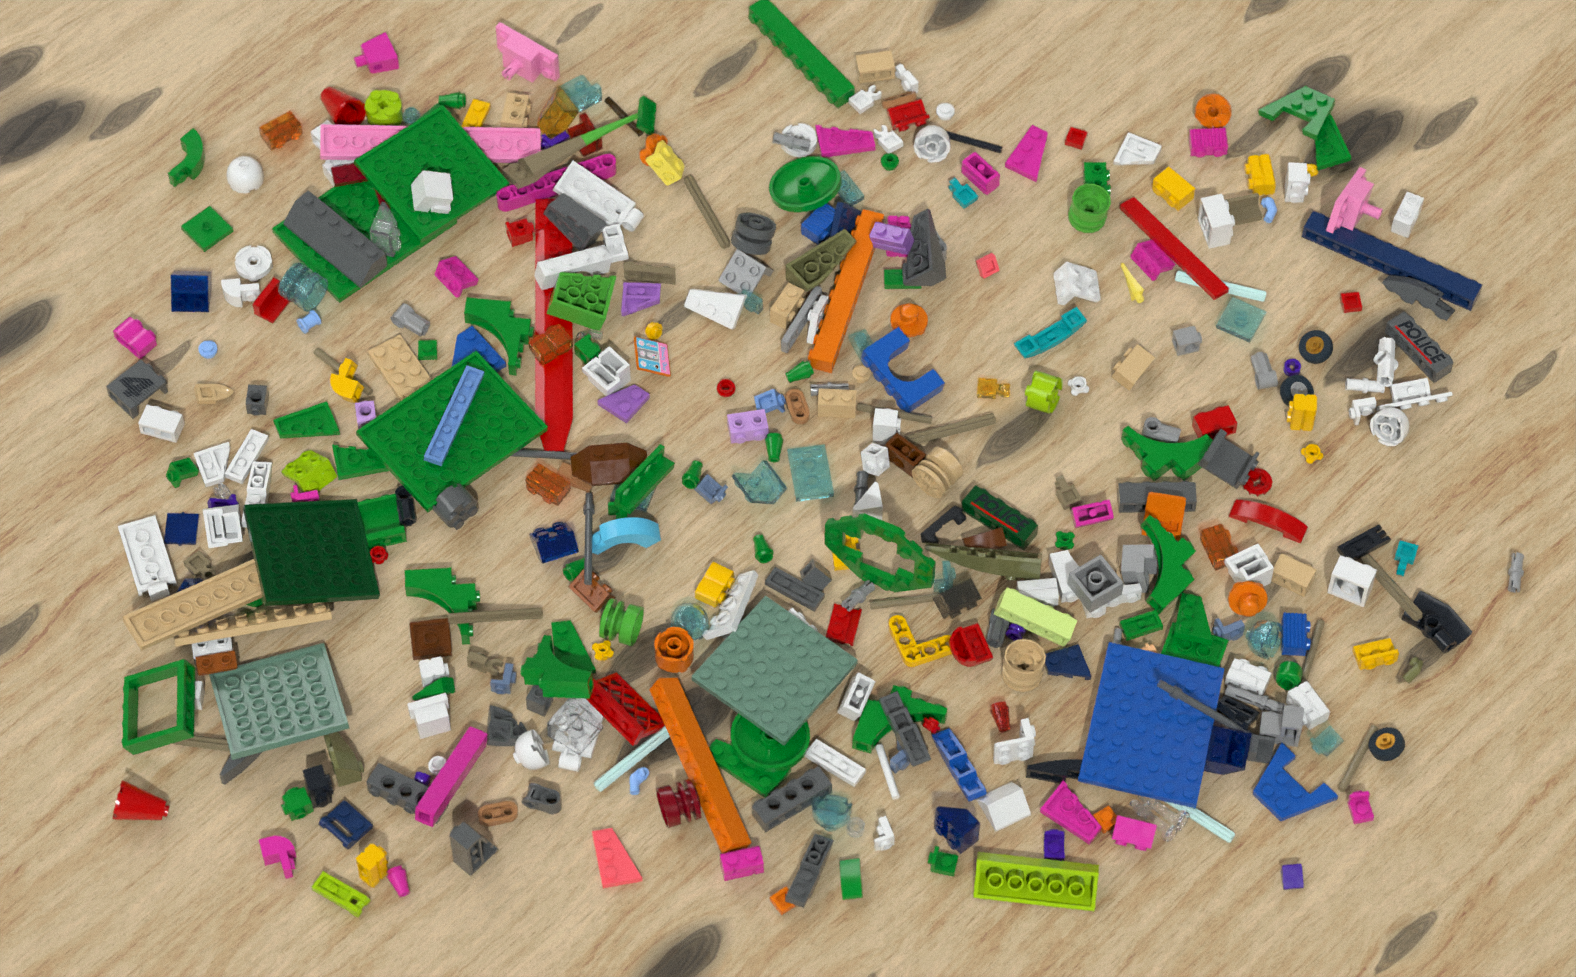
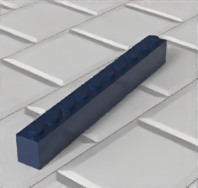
M1313 211L1304 225L1302 238L1387 275L1404 276L1427 283L1444 293L1442 299L1471 311L1480 296L1482 284L1466 278L1457 272H1452L1441 265H1436L1423 257L1411 254L1407 250L1397 248L1391 243L1381 241L1372 235L1365 234L1356 228L1349 230L1341 226L1336 228L1333 234L1326 231L1330 218L1322 213Z

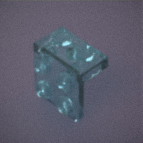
M583 75L555 88L553 91L556 92V98L571 117L602 101L600 85L598 83L591 85Z
M762 460L751 474L733 473L732 475L735 485L745 494V499L750 503L775 504L788 489L768 461Z

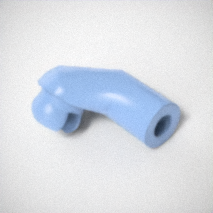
M1266 197L1261 200V205L1267 208L1264 221L1272 223L1278 209L1274 199Z
M639 768L630 775L631 795H638L640 793L639 785L647 779L650 773L648 768Z

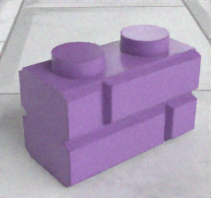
M875 222L869 236L874 248L906 255L909 254L914 243L910 229Z

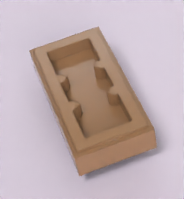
M562 462L555 476V481L590 493L593 486L583 482L578 477L572 476L571 465Z

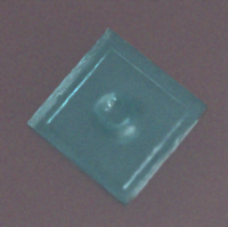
M1232 297L1216 328L1250 343L1266 316V311Z

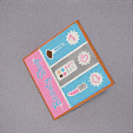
M635 336L634 346L637 370L670 377L668 344Z

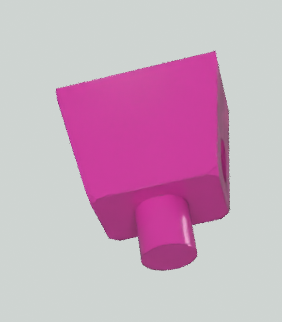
M386 32L361 45L362 55L354 57L357 68L367 65L369 72L372 74L399 69L398 57Z

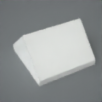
M877 482L873 483L853 507L852 516L854 518L858 517L859 514L865 513L882 520L883 505Z
M1013 782L976 799L995 832L1031 815L1022 788Z

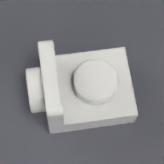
M1375 397L1352 401L1348 412L1350 419H1353L1354 425H1359L1361 415L1368 416L1375 412L1377 404Z
M886 816L878 818L876 831L879 838L874 839V848L876 851L887 850L894 845V834Z

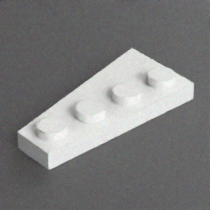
M755 570L739 574L728 592L730 597L721 603L719 607L721 609L717 617L713 616L710 621L712 626L709 631L705 630L702 636L706 640L737 630L758 578Z

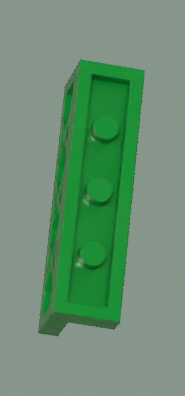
M660 444L619 486L615 492L614 505L631 514L674 469L675 463L664 457L665 446Z

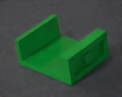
M385 494L378 498H368L358 502L369 550L375 546L386 547L407 542L404 526L399 524L395 494Z

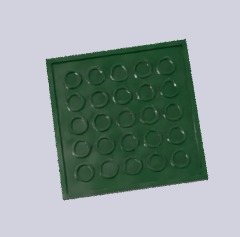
M357 499L244 505L243 512L265 606L379 599V588Z

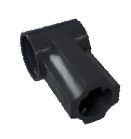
M402 485L395 490L399 524L407 527L416 523L413 496Z

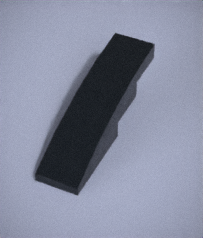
M1083 759L1054 760L1031 764L1027 766L1026 778L1061 784L1063 780L1066 783V778L1078 780Z

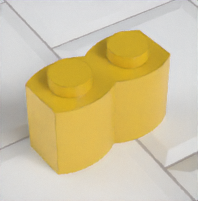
M712 562L695 591V599L716 608L719 603L721 604L725 600V592L728 588L731 589L735 582L734 571Z

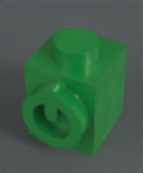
M304 787L291 788L282 796V811L285 816L289 815L291 821L303 819L307 814L314 812L312 802Z

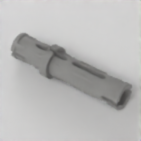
M1230 683L1225 692L1226 696L1259 707L1262 711H1273L1277 714L1283 713L1285 704L1269 699V696H1261Z

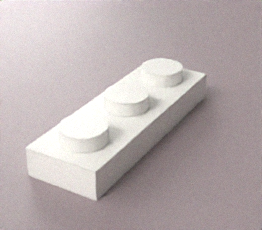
M251 429L224 473L225 478L243 484L251 470L253 461L258 459L269 440L268 435Z
M818 739L813 742L805 755L806 758L853 787L857 785L866 773L865 768Z

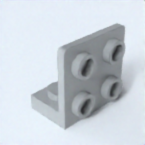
M737 249L720 276L719 281L738 294L747 295L746 299H749L763 275L771 276L774 270L748 253Z

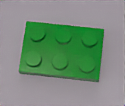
M1172 623L1161 654L1220 667L1229 640L1212 635L1213 642L1212 646L1174 638L1173 634L1176 623Z

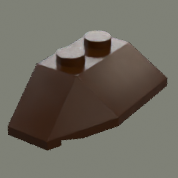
M627 442L589 445L570 457L572 476L578 477L591 486L622 484L647 458V451Z

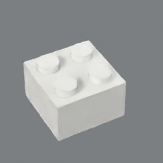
M1222 194L1201 198L1198 222L1208 248L1230 244L1235 220L1233 215L1229 213L1228 201L1224 200Z
M1340 555L1332 572L1327 593L1364 607L1372 590L1377 570L1370 565L1361 564L1350 557Z

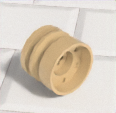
M935 447L925 457V460H922L912 470V476L916 484L926 494L940 499L950 489V485H954L963 476V469L951 453L943 448Z
M1027 639L1016 640L1009 644L1005 650L1002 668L1003 681L1009 688L1015 691L1026 692L1039 686L1042 681L1046 658L1044 649L1038 643Z

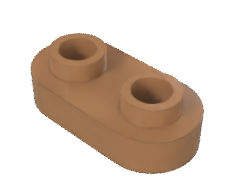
M909 91L881 100L883 109H890L917 100V95L915 91Z
M798 389L789 390L785 395V401L791 420L796 424H804L810 417V411L804 394Z
M512 801L485 805L478 811L479 822L487 827L513 822L518 817V807ZM486 816H491L492 818H491V819H486L485 817H486Z

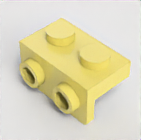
M663 140L658 142L654 154L647 157L646 162L665 185L668 186L682 178L685 165L674 154L669 145Z

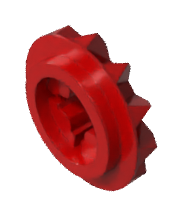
M1255 468L1253 471L1250 469L1248 472L1250 478L1243 485L1244 490H1247L1249 495L1256 494L1257 497L1260 494L1265 495L1272 487L1271 475L1260 468ZM1260 478V484L1254 487V482Z

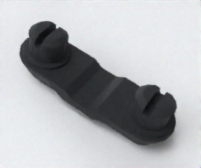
M955 505L920 534L922 543L938 544L939 540L935 536L936 532L942 528V525L951 520H954L957 525L962 524L967 519L962 513L964 509Z

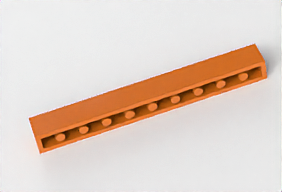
M863 209L861 216H857L856 230H852L851 236L856 240V244L846 254V259L841 261V273L836 275L835 289H831L829 296L830 304L825 306V318L820 320V332L815 335L813 341L814 349L809 351L808 360H810L812 369L828 373L833 372L876 249L873 247L869 236L875 222L884 223V214Z
M659 678L649 689L685 772L698 793L701 808L721 853L746 849L751 844V840L678 678Z

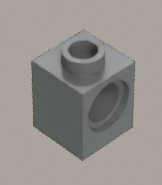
M248 385L245 403L247 414L255 416L266 415L269 400L266 385Z
M533 685L526 697L527 710L544 717L553 703V697H543V692L539 685Z

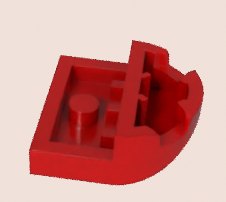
M978 623L964 628L960 626L953 631L949 639V648L954 658L961 665L973 667L993 659V655Z

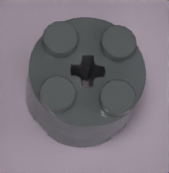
M457 484L458 487L455 488L453 486L446 488L437 497L436 501L438 503L436 507L433 505V511L448 527H454L456 530L460 529L464 525V521L474 516L479 510L477 508V500L461 484Z

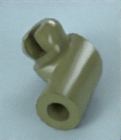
M1413 657L1409 663L1412 668L1403 676V679L1409 684L1420 674L1423 667V661L1417 657Z

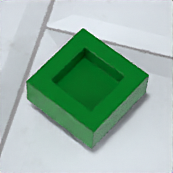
M418 340V360H437V340Z

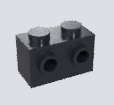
M322 764L302 770L313 808H322L332 803L331 795L334 794L329 774L325 775Z

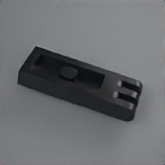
M1379 524L1339 545L1337 551L1341 556L1350 557L1356 561L1389 543L1391 538L1386 536L1387 533L1384 530L1380 531L1382 527Z

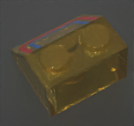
M557 87L539 113L537 126L548 138H554L566 131L579 113L577 107L561 87Z

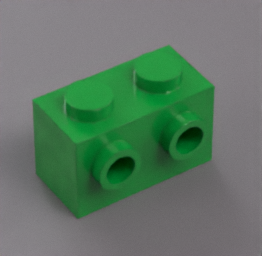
M1084 162L1083 185H1099L1110 195L1111 186L1107 185V181H1110V170H1106V162Z

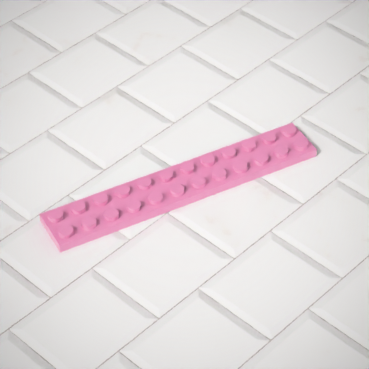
M321 124L320 160H355L408 126ZM462 127L492 163H518V159L541 150L540 128Z

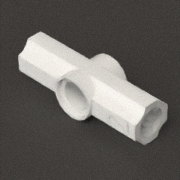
M1384 337L1380 339L1378 353L1374 357V362L1378 365L1377 384L1379 386L1389 387L1393 385L1394 371L1399 364L1395 359V340L1393 338Z

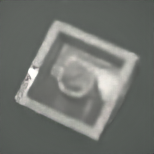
M381 202L370 229L371 242L385 252L386 256L394 257L396 251H399L401 247V240H399L400 230L398 229L396 219L386 203Z
M569 698L547 722V736L578 755L587 748L603 729V725L589 707L576 698Z

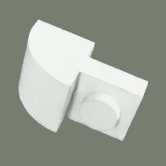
M620 225L606 226L602 231L604 245L612 257L611 263L629 259Z
M240 278L221 280L224 298L232 306L243 307V301H255L261 294L259 283L241 285Z

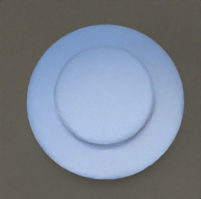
M210 340L202 342L198 348L199 354L206 359L213 358L218 350L216 343Z

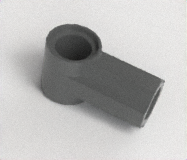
M992 608L986 642L990 647L998 648L1003 646L1006 630L1009 629L1010 622L994 615L996 608Z

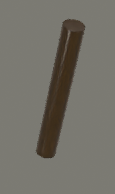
M610 97L604 100L621 119L628 117ZM634 121L627 123L638 136L644 133L636 128L637 124Z

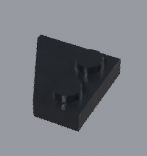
M1226 695L1217 704L1218 710L1246 731L1260 714V712Z

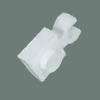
M902 64L895 67L897 70L895 75L898 79H901L903 89L908 92L915 91L917 94L919 82L909 70L906 71Z
M872 85L869 87L868 92L862 89L849 98V104L859 114H862L874 105V100H879L882 97V92L873 93L876 91V86Z
M885 125L881 126L882 132L874 129V137L878 139V144L887 153L903 147V140L894 131L888 133Z

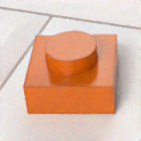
M1110 806L1092 815L1101 826L1103 834L1114 828L1117 815Z
M787 887L770 896L771 903L781 915L796 906L785 902L789 891Z

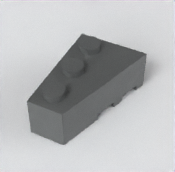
M564 193L551 202L543 213L579 251L586 250L595 243L607 223Z
M465 822L455 826L450 832L453 862L470 876L499 850Z

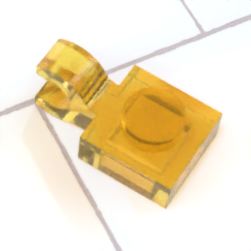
M978 378L977 398L996 399V394L1004 398L1010 397V384H997V379Z

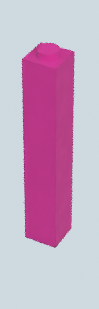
M471 726L468 728L416 806V821L433 828L486 748L487 733Z

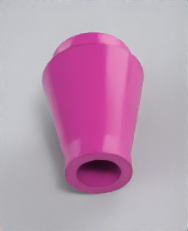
M402 866L389 869L387 871V879L398 896L404 897L409 895L406 870Z

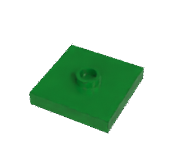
M211 206L181 226V230L204 252L233 232V228Z

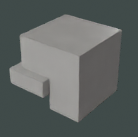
M1154 544L1123 545L1121 574L1124 585L1140 583L1142 593H1148L1149 574H1157L1158 561Z

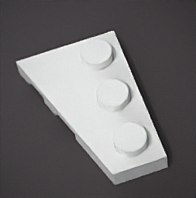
M690 289L684 307L733 330L736 327L747 295Z

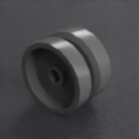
M756 213L739 214L735 223L736 229L733 231L731 238L733 246L753 255L767 254L771 249L772 238L776 231L774 221Z

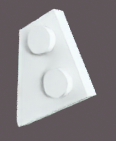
M1128 132L1114 159V165L1154 164L1162 146Z
M821 295L819 300L814 302L813 310L810 309L807 320L810 321L806 343L813 344L816 331H819L820 320L824 319L825 316L824 309L826 304H828V296Z

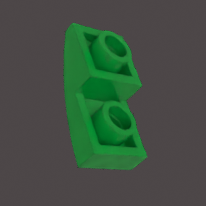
M860 858L841 860L840 877L843 900L863 898Z

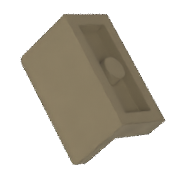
M1258 193L1226 199L1229 204V213L1234 217L1235 226L1262 220V213L1258 206Z

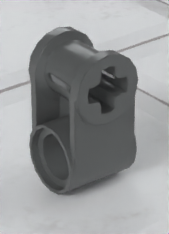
M536 783L529 784V791L526 797L522 799L524 806L552 815L561 811L562 803L558 791Z

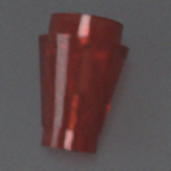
M1005 701L993 703L990 713L999 732L1009 731V706Z

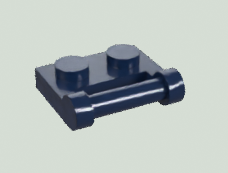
M345 800L319 821V825L323 829L326 828L343 843L342 846L347 850L352 848L373 828L372 823ZM334 820L338 822L352 836L347 837L332 822Z

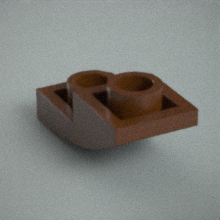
M1002 527L962 538L964 546L999 549L1007 546Z

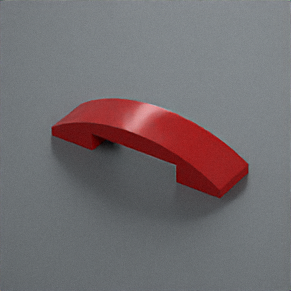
M1235 500L1229 517L1247 523L1250 520L1284 533V538L1298 543L1302 542L1308 529L1307 525L1288 513L1253 501Z

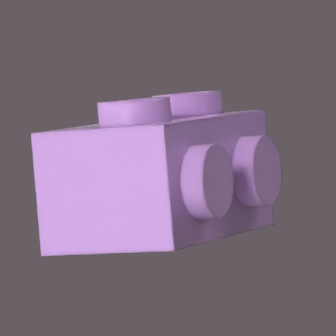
M765 409L727 415V426L731 444H741L752 440L761 441L767 438L769 433Z

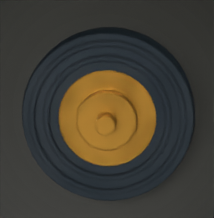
M1321 330L1309 331L1300 340L1299 352L1303 359L1309 363H1323L1333 352L1332 339Z
M1391 727L1382 728L1370 737L1369 749L1377 760L1390 761L1402 754L1405 749V740L1399 730Z

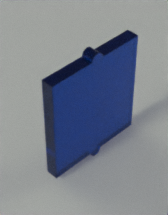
M185 512L167 513L164 544H178V546L196 545L199 514H186Z

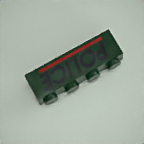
M975 485L962 500L964 513L991 530L1002 527L1005 539L1022 550H1025L1037 536L1038 524L1033 519L1023 516L1017 509L1009 507L1003 500L995 498L984 488Z

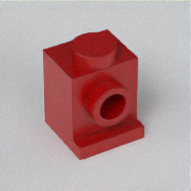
M527 218L509 223V221L505 222L506 234L512 247L533 241L532 233H535L532 222L528 223Z

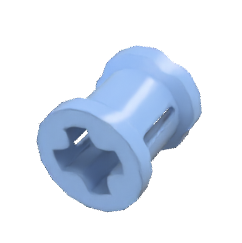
M311 310L308 315L302 319L298 318L296 322L301 331L306 334L315 325H320L321 319L314 310Z

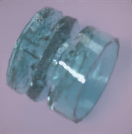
M301 262L296 263L282 277L278 289L279 295L290 302H294L297 307L305 312H309L315 309L324 298L328 287V280L320 274L312 272L309 267H306Z

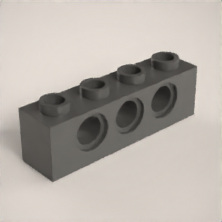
M380 763L377 764L366 781L367 789L374 797L380 796L386 799L389 804L402 807L409 814H415L416 806L429 788ZM388 785H393L392 788H385ZM406 793L411 794L408 797H403V795ZM449 804L447 805V807L445 808V810L443 811V813L441 814V816L439 817V819L437 820V822H436L435 824H438L439 820L441 819V817H442L443 814L445 813V811H446V809L448 808Z
M819 766L815 769H809L800 778L792 779L783 788L772 791L768 797L758 799L752 805V815L766 833L831 794L832 783ZM810 786L812 789L806 790L804 787ZM793 796L795 799L789 800L787 797ZM777 806L778 809L773 810L770 807Z

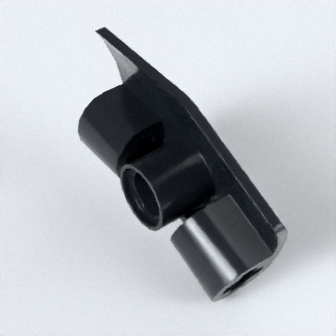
M1419 591L1413 601L1421 610L1422 619L1414 621L1406 611L1401 618L1404 622L1421 630L1423 636L1431 639L1444 654L1457 647L1472 634V630L1449 605L1423 591Z

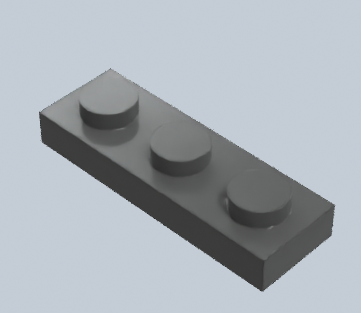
M776 567L765 580L766 586L814 612L825 598L823 592Z

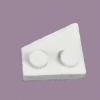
M229 442L194 453L205 487L224 482V473L227 469L230 453Z

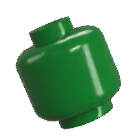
M1285 661L1279 664L1276 672V683L1284 690L1298 687L1302 679L1301 666L1293 661Z

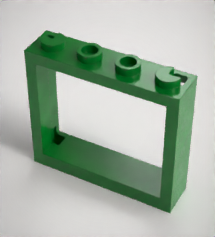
M182 659L124 677L122 747L125 750L136 755L194 737L195 666ZM177 676L176 726L137 738L138 687Z

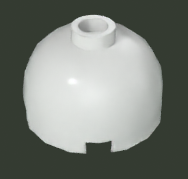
M930 125L922 128L917 133L914 141V150L920 159H928L927 162L931 163L939 162L945 159L950 151V138L943 128Z
M237 157L230 163L227 169L228 183L232 190L238 193H250V190H257L263 183L262 167L257 160L251 157Z
M1393 407L1384 408L1378 411L1371 419V433L1373 436L1376 434L1380 438L1378 441L1381 444L1396 446L1407 436L1409 420L1400 409Z
M534 729L519 736L515 742V753H513L517 764L521 763L529 770H538L550 764L548 752L543 750L542 747L544 743Z

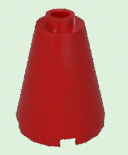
M327 87L322 91L320 99L335 125H360L364 121L366 116L365 104L360 99L334 87Z
M122 780L112 819L162 820L163 817H167L170 806L166 805V800Z

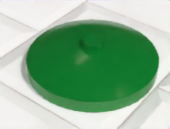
M818 156L803 157L785 164L776 171L769 183V193L773 203L780 209L788 212H807L820 208L830 202L841 188L842 177L838 166L833 161Z
M737 714L731 726L730 741L736 756L747 766L763 772H780L790 769L804 758L809 748L810 729L806 721L785 745H782L746 718Z

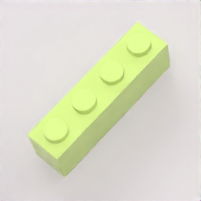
M1008 587L1000 595L994 611V615L1020 625L1024 629L1063 647L1070 641L1077 620L1069 614L1061 613L1052 606L1037 602L1036 599L1020 594L1017 590Z

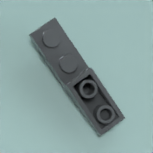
M1389 275L1382 282L1388 291L1395 292L1405 303L1413 305L1418 300L1421 306L1432 310L1439 319L1447 321L1455 312L1452 307L1440 300L1444 293L1427 283L1409 277Z
M818 834L814 835L801 861L800 869L786 895L785 902L802 908L805 907L816 888L834 840Z

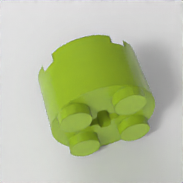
M373 90L365 102L368 124L400 126L403 120V112L398 93L388 90Z
M1035 370L1032 376V383L1025 390V396H1028L1026 406L1044 413H1053L1060 399L1058 389L1062 390V378Z

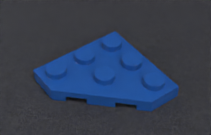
M473 326L457 335L452 366L474 351H477L496 372L506 367V362Z

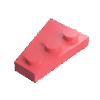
M607 828L592 831L602 887L608 888L642 882V876L613 829Z

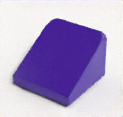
M1302 864L1282 865L1280 872L1283 890L1304 888Z

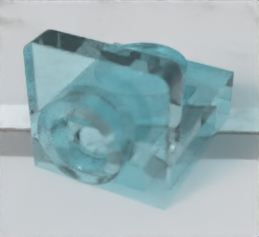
M744 289L741 294L747 295L743 306L748 311L759 315L763 310V300Z

